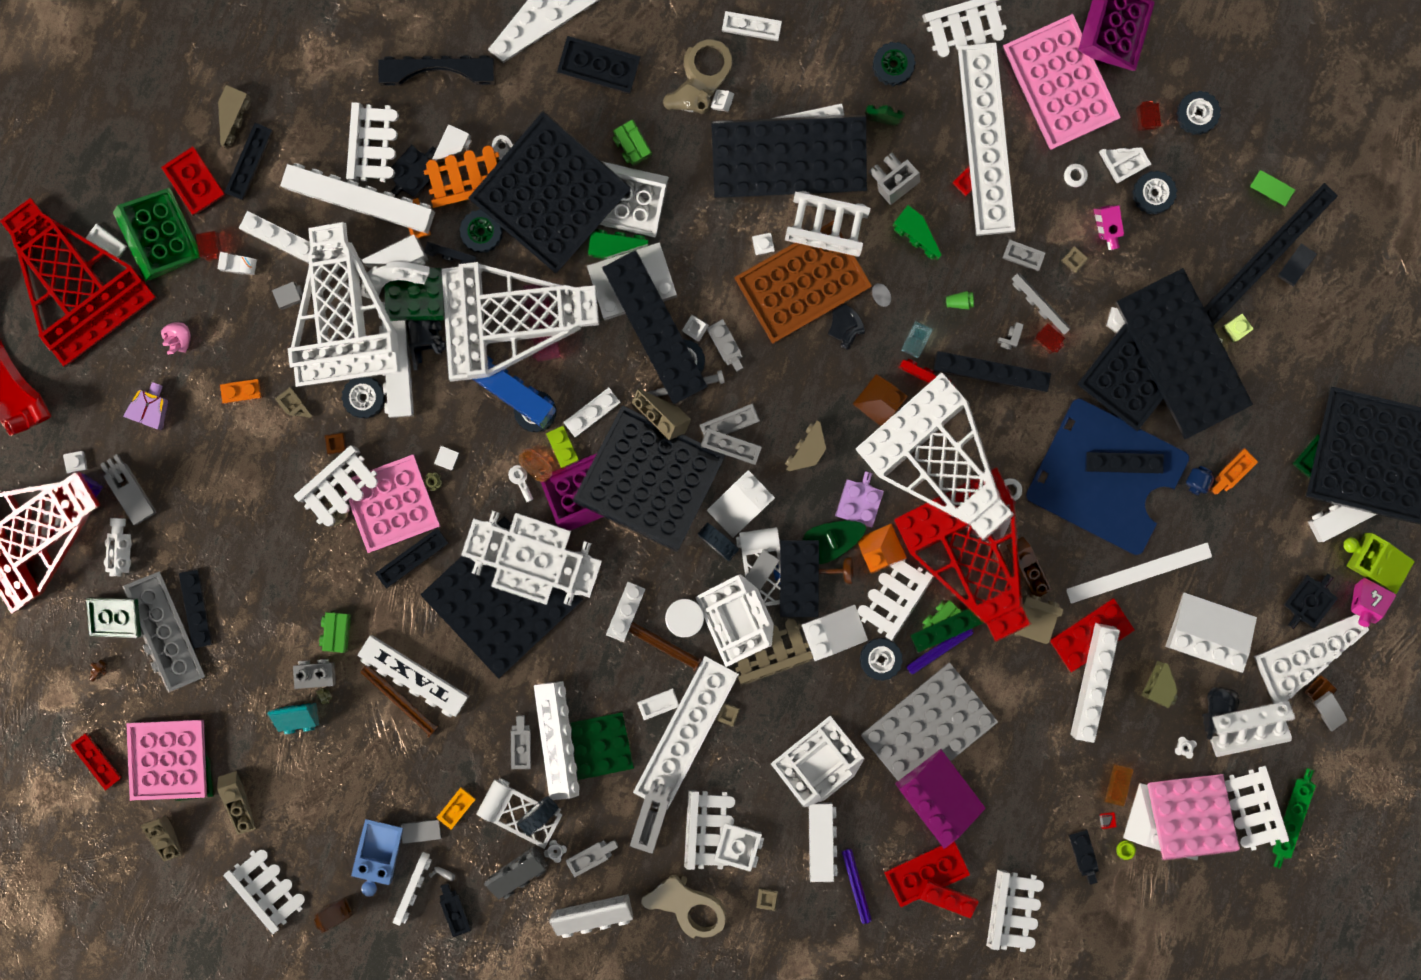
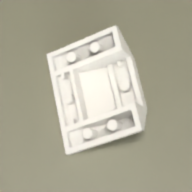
M741 574L695 597L703 611L705 621L725 667L772 645L773 621L758 588Z
M829 716L774 760L771 765L803 807H807L826 800L852 779L864 761V757L833 718Z
M1139 783L1123 838L1161 851L1148 786ZM1198 856L1186 857L1188 859L1198 860Z

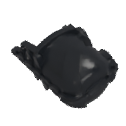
M439 320L408 322L410 336L408 346L411 350L413 368L418 370V364L423 362V351L433 349L437 354L442 355V352L446 349V344L442 337L439 336V331L442 330Z
M1214 687L1209 691L1207 695L1208 713L1202 714L1205 732L1208 733L1207 739L1211 740L1213 733L1217 732L1212 717L1238 712L1239 695L1234 690Z

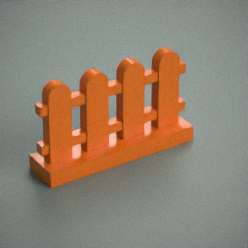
M486 145L482 149V156L476 157L474 151L467 150L462 161L457 162L454 155L446 156V165L438 166L437 161L434 159L429 160L424 174L429 175L432 189H429V192L435 196L431 200L433 208L467 200L487 176H481L477 162L485 161L489 174L497 165L496 157H499V153L494 152L492 146ZM466 165L469 179L462 181L459 167ZM441 171H448L451 184H443ZM471 184L472 188L465 190L464 186ZM453 189V193L446 194V190Z

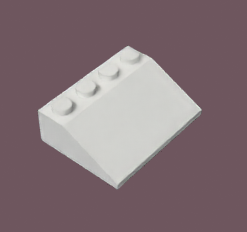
M603 162L625 181L631 189L599 225L656 237L669 177Z
M660 242L637 249L663 302L676 298L677 294ZM628 253L587 266L592 284L596 287L597 300L604 321L626 313L602 267Z
M1183 592L1165 647L1243 673L1249 656L1257 617Z
M629 894L554 910L550 917V924L556 935H562V938L571 937L574 935V932L581 931V934L592 932V928L600 927V930L611 927V924L615 923L619 925L629 924L630 920H633Z

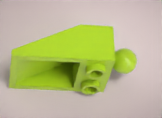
M1364 533L1360 542L1350 537L1343 543L1344 549L1349 553H1353L1347 564L1348 568L1395 594L1398 593L1415 562L1392 544L1373 533Z

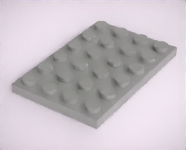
M948 662L865 730L861 737L897 781H899L940 749L952 761L997 724L998 721L951 663Z

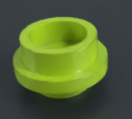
M1124 840L1117 845L1116 852L1121 859L1129 860L1134 857L1136 848L1132 842Z

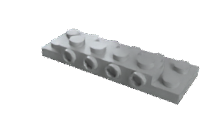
M160 571L124 585L123 589L127 598L138 599L141 637H143L146 643L143 645L147 656L151 655L153 659L151 667L154 673L158 672L159 676L162 677L168 693L204 678L205 675Z

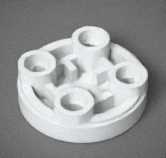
M679 599L669 606L665 620L668 629L673 634L679 637H690L701 629L704 622V614L701 607L695 601Z

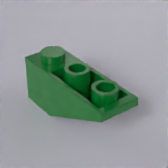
M907 205L893 223L894 231L902 237L904 235L910 239L909 242L914 247L918 248L920 246L925 250L924 254L933 260L935 258L938 260L941 257V253L924 217Z
M596 229V232L591 233L588 256L609 259L647 247L649 241L645 240V236L634 235V238L626 237L625 233L615 232V235L607 234L605 230Z

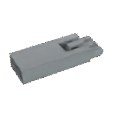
M116 454L113 456L117 462L116 464L111 458L107 460L110 465L109 468L105 462L100 464L106 473L103 477L133 525H138L157 512L128 465L124 464L119 455ZM121 473L124 474L127 481L129 482L123 487L120 485V483L124 481V479H122V477L120 476Z
M654 781L650 791L648 790L630 843V847L653 854L669 805L670 797L668 796L671 787L667 786L665 793L662 792L663 784H660L658 790H655L657 782ZM652 801H654L652 808L657 809L658 804L660 803L658 812L649 810Z

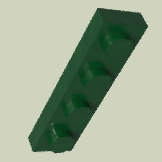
M968 608L911 634L910 637L919 653L984 622Z

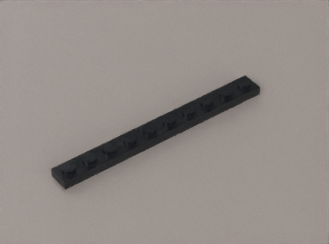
M1323 183L1204 307L1213 326L1338 197L1329 186Z

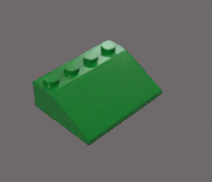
M171 188L119 204L115 208L113 214L145 282L165 275L202 257Z

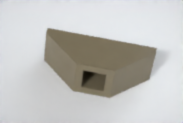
M816 421L815 424L811 422L805 431L808 433L805 440L800 439L795 447L798 449L795 456L790 455L785 463L788 466L786 468L787 471L816 466L826 450V445L819 421Z
M166 816L141 825V829L163 861L182 856L174 828Z

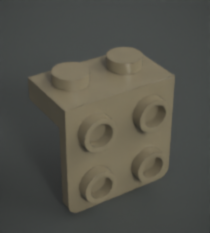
M1030 594V597L1024 596L1023 608L1031 625L1015 634L1048 644L1057 618L1062 615L1063 609L1059 608L1060 604L1048 601L1047 604L1041 602V597Z

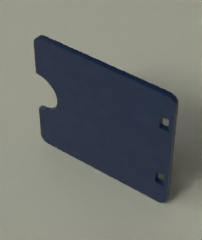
M1076 399L1071 403L1026 492V498L1029 502L1133 555H1139L1144 551L1157 525L1146 512L1145 502L1147 496L1151 491L1159 487L1175 489L1189 462V456L1181 449L1141 429L1135 431L1120 418L1082 399ZM1069 418L1075 421L1070 431L1064 429ZM1086 452L1164 454L1163 474L1085 472ZM1043 471L1048 473L1044 484L1038 482Z

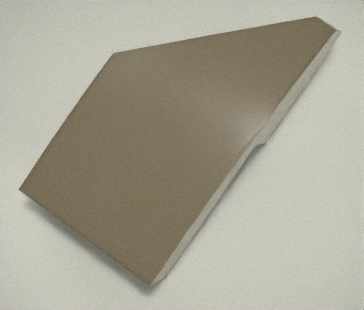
M291 386L275 398L287 414L306 418L312 417V414Z

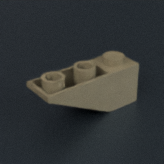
M228 85L225 86L218 101L220 143L225 149H228L235 140L234 133L237 128L241 127L243 113L249 109L251 104V97L248 94Z
M637 389L632 404L669 440L686 432L691 419L679 407L642 389Z
M237 771L219 776L217 790L237 835L256 830L244 786Z

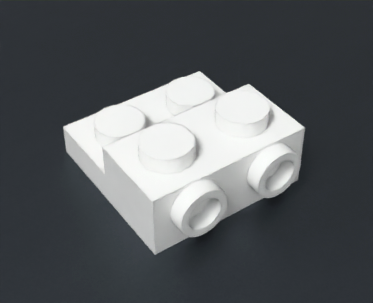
M724 823L714 861L751 872L752 867L756 868L759 857L756 856L757 849H761L764 838L761 837L762 833Z

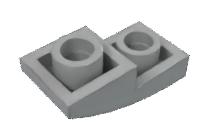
M1328 691L1314 702V705L1321 713V718L1330 731H1334L1347 721L1343 710L1331 692Z

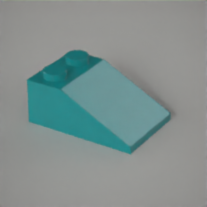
M316 702L279 707L268 711V716L277 731H284V734L296 733L295 729L303 728V732L313 731L315 726L320 725Z

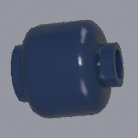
M1203 466L1193 468L1186 480L1187 486L1190 487L1189 491L1198 496L1200 493L1207 494L1215 480L1212 475L1213 472Z

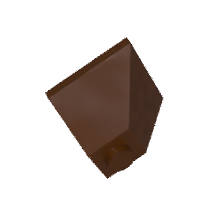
M876 374L853 405L879 426H882L894 415L908 396Z

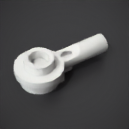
M520 465L513 466L509 470V479L514 484L519 485L526 502L533 500L525 482L528 476L527 470Z

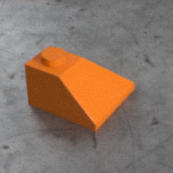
M892 524L866 534L858 541L871 574L907 559Z

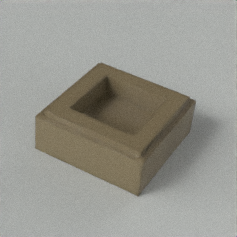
M1074 246L1061 261L1074 273H1077L1089 258Z
M724 702L715 720L734 727L740 708Z
M759 888L756 908L775 911L778 891Z

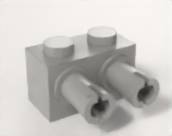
M890 153V158L886 156L884 162L893 171L886 175L880 166L876 164L874 168L872 167L869 170V174L877 181L879 193L892 205L920 183V173L908 160L901 163L893 153Z
M319 659L314 664H310V660L298 661V665L293 666L295 689L336 685L335 662H329V659Z

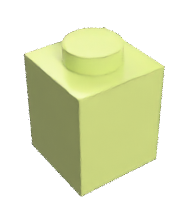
M1243 314L1236 316L1222 326L1232 342L1238 341L1253 330V327Z

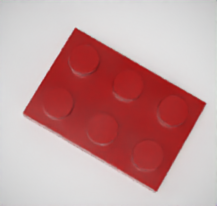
M193 146L161 167L193 216L225 196L218 182Z

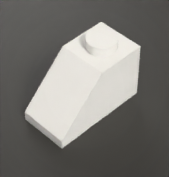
M448 124L432 159L436 160L439 164L444 162L448 155H454L455 157L463 155L464 151L469 150L471 146L470 134Z

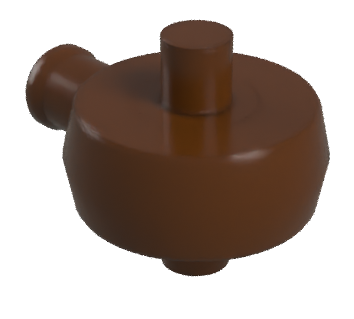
M99 660L97 663H91L90 666L93 668L89 679L95 681L101 674L106 675L107 671H105L107 664L105 661Z

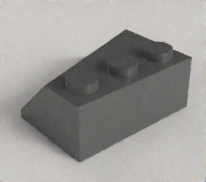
M533 846L489 876L484 884L498 900L502 897L507 899L514 894L513 890L518 887L523 888L530 883V879L545 873L548 864L537 847Z

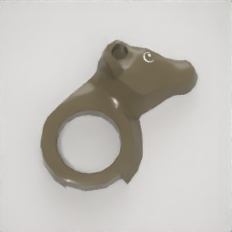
M709 39L698 42L693 48L689 47L684 57V67L688 80L676 91L666 94L663 100V105L666 109H678L698 112L700 114L709 112L711 99L716 89L727 79L732 68V56L729 49L722 42ZM705 48H715L724 57L722 70L712 76L700 73L695 66L697 53Z
M671 875L653 891L642 897V905L649 910L661 909L674 912L681 929L693 939L695 936L703 938L712 937L724 928L727 916L724 905L718 898L687 888V877L682 876L680 879L677 875ZM695 905H707L716 912L718 921L711 927L699 926L691 919L690 909Z

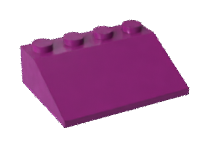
M1092 0L1078 51L1092 59L1135 71L1155 2L1152 0Z
M596 454L568 467L539 477L558 527L571 531L603 517L573 502V498Z
M942 749L938 750L895 783L943 848H946L958 839L986 809Z

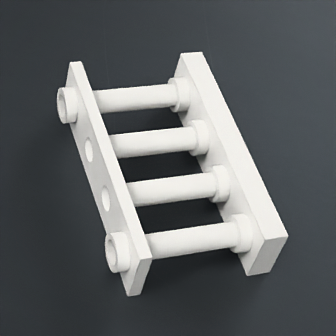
M795 191L793 202L799 203L794 226H788L785 241L860 257L863 243L858 241L862 217L868 218L870 208L860 203L851 204L810 195L806 191ZM806 205L817 207L814 226L811 231L801 228ZM825 209L836 211L830 235L820 232ZM844 213L855 216L850 239L840 238L839 236Z
M1289 701L1212 717L1218 736H1214L1211 739L1216 757L1290 742L1292 736L1286 721L1295 719Z

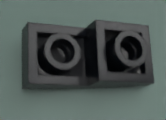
M1301 243L1277 277L1294 287L1317 253Z

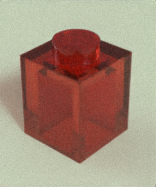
M1153 101L1141 102V105L1136 108L1139 131L1158 129L1161 126L1159 103H1153Z
M215 231L195 234L199 256L202 259H206V261L217 260L220 252H222L219 234Z
M1048 323L1033 338L1049 354L1054 351L1057 353L1064 346L1062 341L1065 338Z

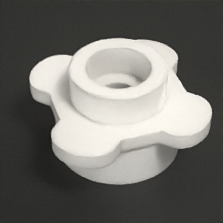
M1180 737L1175 753L1177 755H1185L1186 758L1190 759L1193 757V750L1197 743L1194 740L1189 741L1185 737Z
M552 840L549 843V848L544 851V855L554 860L555 863H559L563 853H566L567 848L564 845H559L556 840Z

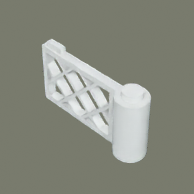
M777 527L740 532L739 537H736L737 548L742 550L745 577L749 572L748 567H752L747 563L746 555L755 554L759 557L758 553H761L762 550L767 552L777 551L779 569L776 567L774 569L780 573V543ZM768 578L767 581L774 586L768 594L760 590L765 595L763 601L766 606L778 605L780 600H774L770 597V594L776 587L780 590L778 586L780 578L776 583Z
M499 778V780L494 779L476 814L545 849L562 817V814L559 813L561 809L559 808L554 814L557 816L554 823L544 824L537 830L545 829L546 838L542 843L535 839L534 833L530 837L524 832L519 831L517 827L519 820L515 821L513 810L524 808L526 813V806L535 805L538 801L509 787L510 783L502 778ZM513 794L520 797L522 805L511 808L509 800ZM511 812L513 822L505 824L499 821L502 814Z

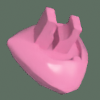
M173 322L161 330V336L165 340L162 343L163 346L170 345V349L167 351L168 354H174L176 351L184 353L187 351L191 335L189 328L184 323Z

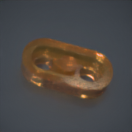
M524 449L520 452L519 464L538 481L544 482L550 479L552 467L533 449ZM530 458L532 461L526 462L525 459ZM543 470L546 473L544 475L539 474V471Z

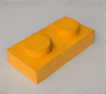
M460 787L436 818L452 830L476 798Z

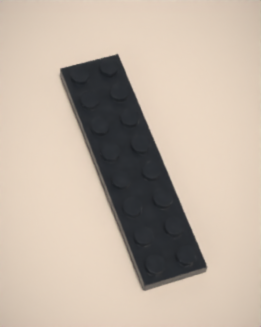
M637 250L602 267L673 404L708 387Z

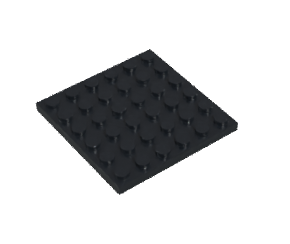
M542 111L468 199L556 274L627 194L631 187L545 111Z
M1331 386L1305 497L1421 525V407Z
M622 405L573 498V502L678 552L726 455L704 448L700 442L683 434L669 440L644 415Z
M505 516L496 523L510 530L512 525ZM461 556L420 595L498 679L583 600L579 595H574L571 606L568 605L570 597L567 604H564L567 592L552 587L546 605L491 587L497 568L482 565L480 575H476V573H472L475 562L471 558Z

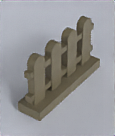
M788 619L785 622L786 629L779 631L778 627L774 625L772 647L775 654L767 656L766 650L763 649L754 653L756 661L749 663L748 657L737 662L739 667L735 669L737 673L741 672V676H738L741 686L813 661L811 651H806V648H809L808 642L803 643L799 631L802 629L801 624L797 625L794 619ZM788 634L793 648L786 650L781 636ZM795 653V657L788 658L789 654ZM777 659L778 663L770 665L769 661ZM759 665L760 669L752 671V667Z

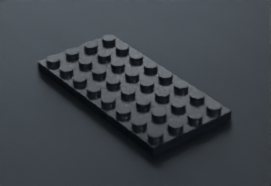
M866 114L711 121L714 198L795 194V191H806L810 194L867 191Z
M1184 268L1115 302L1184 439H1188L1253 405Z

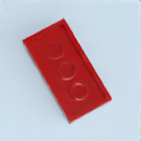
M1114 598L1050 639V643L1071 673L1087 662L1095 623L1114 626L1120 630L1117 642L1135 631Z
M955 841L946 848L939 845L884 871L900 908L919 899L918 895L926 880L946 887L970 875Z

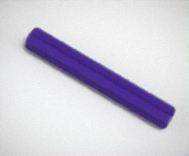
M970 629L941 642L907 665L908 671L911 674H915L973 635V630Z
M845 849L842 851L860 919L862 924H867L872 920L852 849Z

